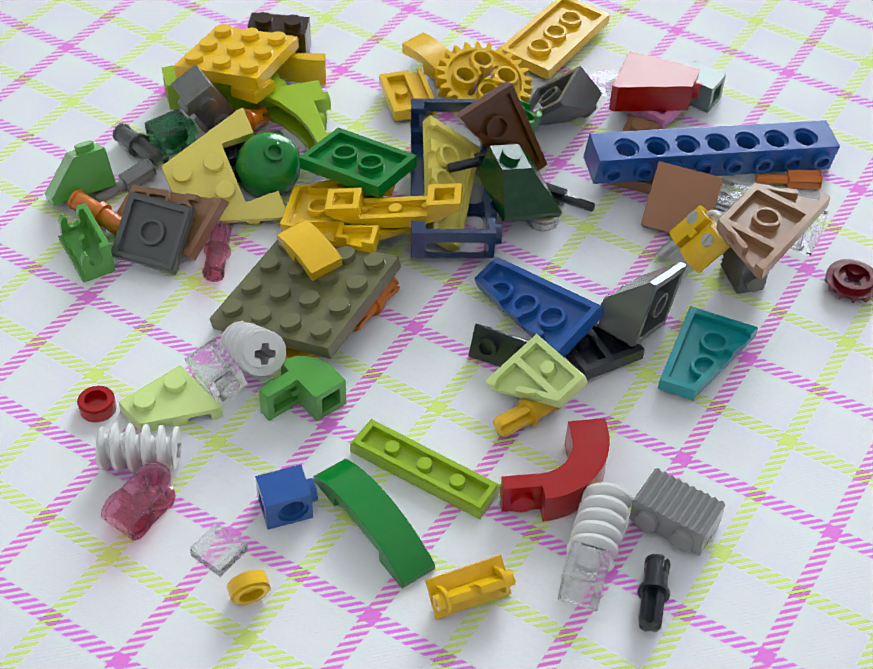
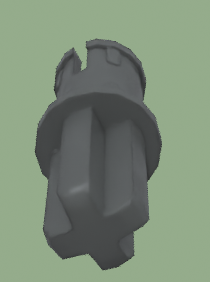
M123 123L114 128L113 139L126 147L131 156L140 157L142 160L147 158L153 166H157L158 162L163 160L164 156L161 154V149L152 144L147 135L137 133L129 125H124Z

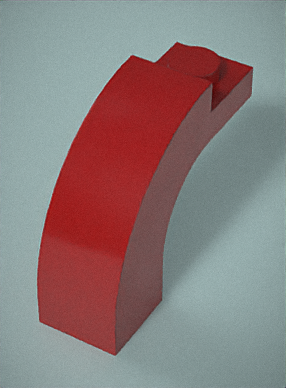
M606 419L568 421L565 438L568 460L559 468L545 473L501 476L499 495L501 512H527L532 509H540L542 522L563 518L578 511L584 490L589 485L601 483L604 478L610 447Z

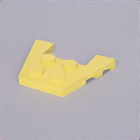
M243 108L235 111L161 166L171 192L196 194L206 198H222L229 202L216 226H228V223L248 222V225L261 224V221H277V223H280L286 209L279 191L246 202L224 148L247 141V139L254 136Z

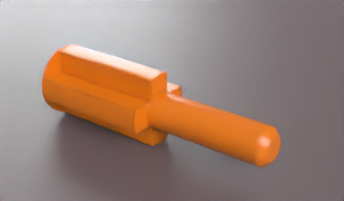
M787 170V174H757L755 176V182L758 184H787L786 188L821 189L823 181L821 170Z

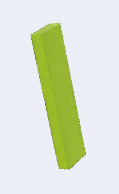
M373 419L369 420L350 443V452L478 519L482 518L500 493V484Z

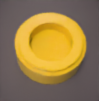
M251 570L241 573L232 578L227 584L230 599L237 605L257 602L264 598L271 589L267 574L263 570Z

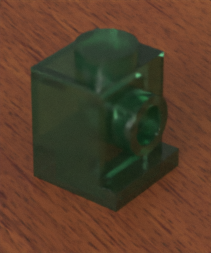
M179 109L144 122L146 135L152 144L161 149V154L164 156L162 160L164 164L169 161V156L181 152V146L191 145L195 142V136L198 135L194 121L191 118L187 119Z

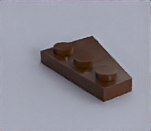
M504 82L454 115L487 149H489V146L519 144L536 164L538 170L548 165L513 83Z

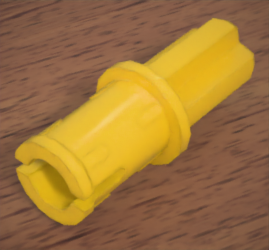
M523 398L519 400L518 406L495 417L493 425L498 435L507 437L527 425L534 427L538 424L540 418L561 408Z

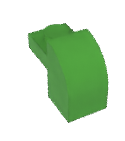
M296 356L285 359L281 366V376L267 381L262 387L258 388L260 411L268 421L299 403L316 421L347 404L346 380L329 363L311 356Z

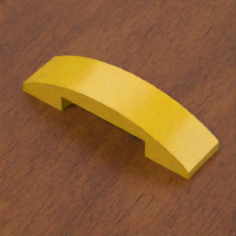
M462 183L428 185L427 196L363 198L362 188L328 189L324 211L325 215L354 225H379V228L411 227V221H426L427 224L443 219L460 210L463 186Z

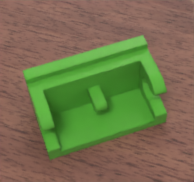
M86 203L76 206L78 219L74 223H67V218L64 214H61L58 220L61 235L58 236L59 241L82 282L85 283L115 272L110 243Z

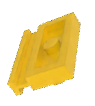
M418 68L415 73H409L408 70L379 74V85L394 121L411 119V99H435L421 68Z

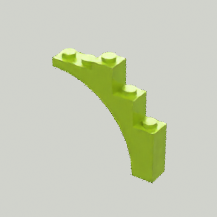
M174 65L161 67L165 94L170 110L182 109L177 103L181 97L171 85L179 78L175 77ZM276 71L269 78L274 80L275 91L257 104L232 97L231 85L213 83L236 111L241 108L252 110L257 106L266 107L269 112L262 114L263 117L270 115L271 122L282 126L296 136L308 150L331 133H326L327 110H331L330 96L328 91L323 92L319 80L287 85L285 79H280Z

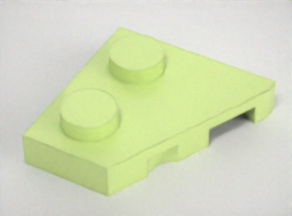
M538 334L531 338L485 380L492 391L526 398L527 400L562 408L588 384L585 375Z
M181 365L118 402L120 411L140 432L144 424H149L151 432L156 431L159 425H164V427L189 424L188 418L211 414V419L213 420L223 416L222 406Z

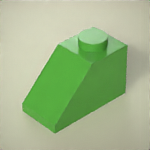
M84 141L74 145L75 150L66 152L45 192L47 200L51 204L57 205L68 201L71 194L77 189L82 190L85 194H90L117 185L105 147L98 143H93V141Z

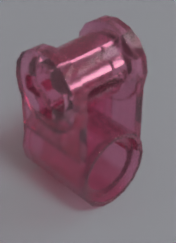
M151 462L142 466L133 477L106 500L101 510V518L131 540L136 541L142 538L175 502L176 495L171 485L170 469L159 462Z

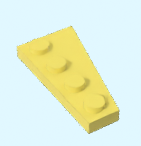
M430 115L423 120L425 196H427L428 185L462 183L463 191L461 209L443 219L427 223L426 229H464L476 167L449 173L446 166L448 163L474 158V154L480 152V147ZM434 242L449 252H455L461 246V243Z

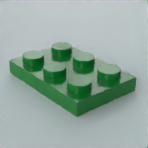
M338 127L299 157V165L301 169L314 173L317 176H322L351 188H362V192L379 198L417 167V155Z

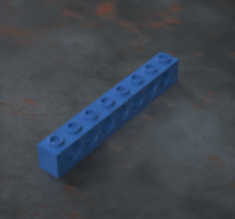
M827 120L590 133L583 158L593 184L654 180L659 161L714 176L787 172V170L830 169L840 145Z

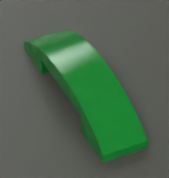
M345 458L313 476L314 482L334 506L340 504L379 551L380 563L402 589L435 569V563L404 514L379 484L358 465Z

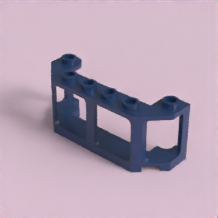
M411 99V153L417 155V167L410 172V196H424V114L426 112H459L478 99ZM480 142V152L488 150ZM482 182V201L477 204L469 203L467 217H480L483 220V229H426V221H411V258H494L495 245L502 243V224L495 223L497 221V210L491 202V198ZM432 242L484 243V250L482 252H429L425 250V247L428 243Z

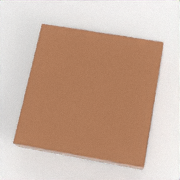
M659 161L640 225L669 233L670 230L699 205L703 206L707 211L715 210L724 178Z

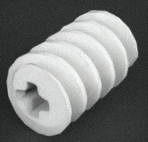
M239 321L229 325L221 335L220 349L224 358L252 375H271L279 370L284 363L286 345L281 336L273 331L253 323Z
M118 422L112 423L109 433L105 432L104 426L101 425L96 440L95 455L97 466L100 470L106 471L112 465L114 470L121 472L128 465L129 470L133 473L139 472L143 466L148 474L154 473L159 467L163 475H168L173 467L176 471L179 466L182 448L180 428L175 426L171 436L167 437L164 425H159L155 436L151 435L149 424L143 425L140 435L136 434L133 423L127 425L124 434L120 433Z
M601 482L589 485L584 490L566 548L569 559L576 566L587 572L598 574L614 569V559L617 558L618 546L623 538L621 533L625 530V521L628 519L630 512L628 508L631 507L633 501L631 493L617 484Z

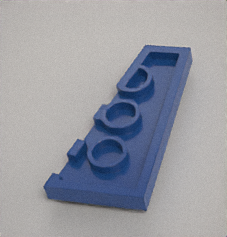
M497 256L474 278L477 287L531 338L538 334L563 357L604 316L600 304Z

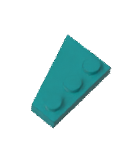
M690 306L661 375L658 389L694 400L756 337L758 327Z

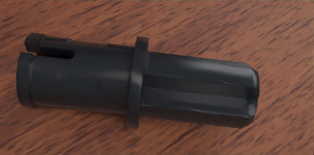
M651 554L645 558L643 582L638 586L637 590L638 597L641 599L638 617L639 627L643 631L658 632L661 629L664 603L670 598V590L667 583L671 562L668 558L664 560L665 556L660 554Z

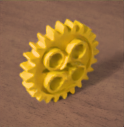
M476 41L474 47L464 42L463 49L455 45L452 52L446 51L444 58L439 60L434 78H436L435 88H439L438 97H446V99H479L508 81L513 83L519 99L528 103L533 89L530 86L532 77L527 76L528 68H520L521 59L514 61L511 59L512 52L504 55L502 53L503 47L500 46L493 50L491 43H488L486 48H484Z

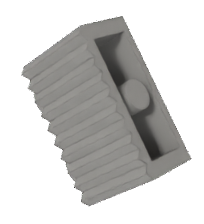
M655 468L633 499L629 519L633 520L642 531L647 533L655 532L667 538L676 549L683 552L691 551L700 556L721 522L725 503L718 501L716 497H711L708 493L704 494L702 490H697L694 486H689L687 482L683 483L680 479H675L673 475L669 476L667 472H661L659 468Z

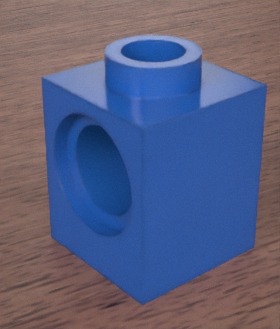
M301 464L255 476L258 501L267 530L313 518L312 502L318 501L317 489L313 478L306 479Z

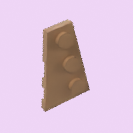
M132 185L116 213L121 216L123 215L130 191L194 208L196 213L183 254L196 260L229 202L222 198H206L196 194H180L163 189Z

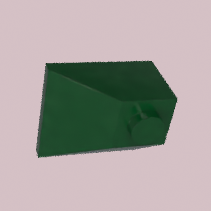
M519 144L489 146L478 176L502 222L560 217L562 213L536 164Z

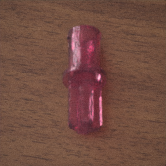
M218 221L210 235L209 242L204 247L206 259L202 274H204L203 277L212 282H218L224 278L226 260L231 255L229 243L232 228L229 224H224L223 221Z

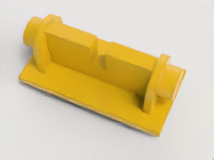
M499 554L426 579L425 583L434 617L437 620L512 594L510 587L514 586L516 581L513 572L510 569L505 570L502 555Z

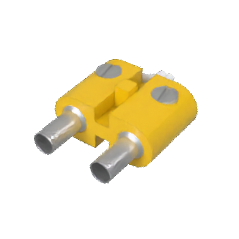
M699 205L669 231L671 239L656 251V254L664 261L680 247L679 251L686 260L683 263L687 265L682 279L692 270L701 273L730 248V245L716 230L717 223L711 216L715 215L717 218H721L724 213H719L717 210L707 211L703 206Z

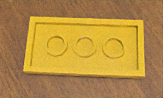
M554 0L501 46L503 47L502 53L506 55L512 52L511 59L513 61L522 60L521 68H528L529 72L548 80L609 23L610 14L579 0Z

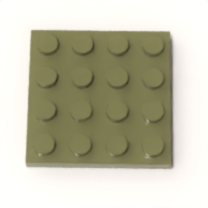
M277 239L209 318L213 329L225 331L234 322L244 321L253 323L281 336L286 348L332 359L400 270L399 257L379 252L357 251L351 246H333L342 257V266L312 281L300 263L293 262Z

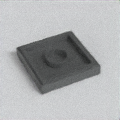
M130 191L111 249L113 258L176 275L196 210L188 206Z

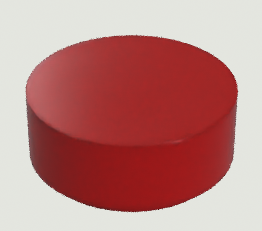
M105 386L89 387L82 391L77 399L81 417L89 422H103L112 417L117 408L113 391Z

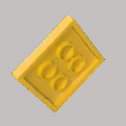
M220 24L215 26L212 31L174 65L175 77H180L196 64L212 83L258 90L299 48L298 37L286 35L283 32L269 33L258 31L256 28L241 29L234 28L229 24Z

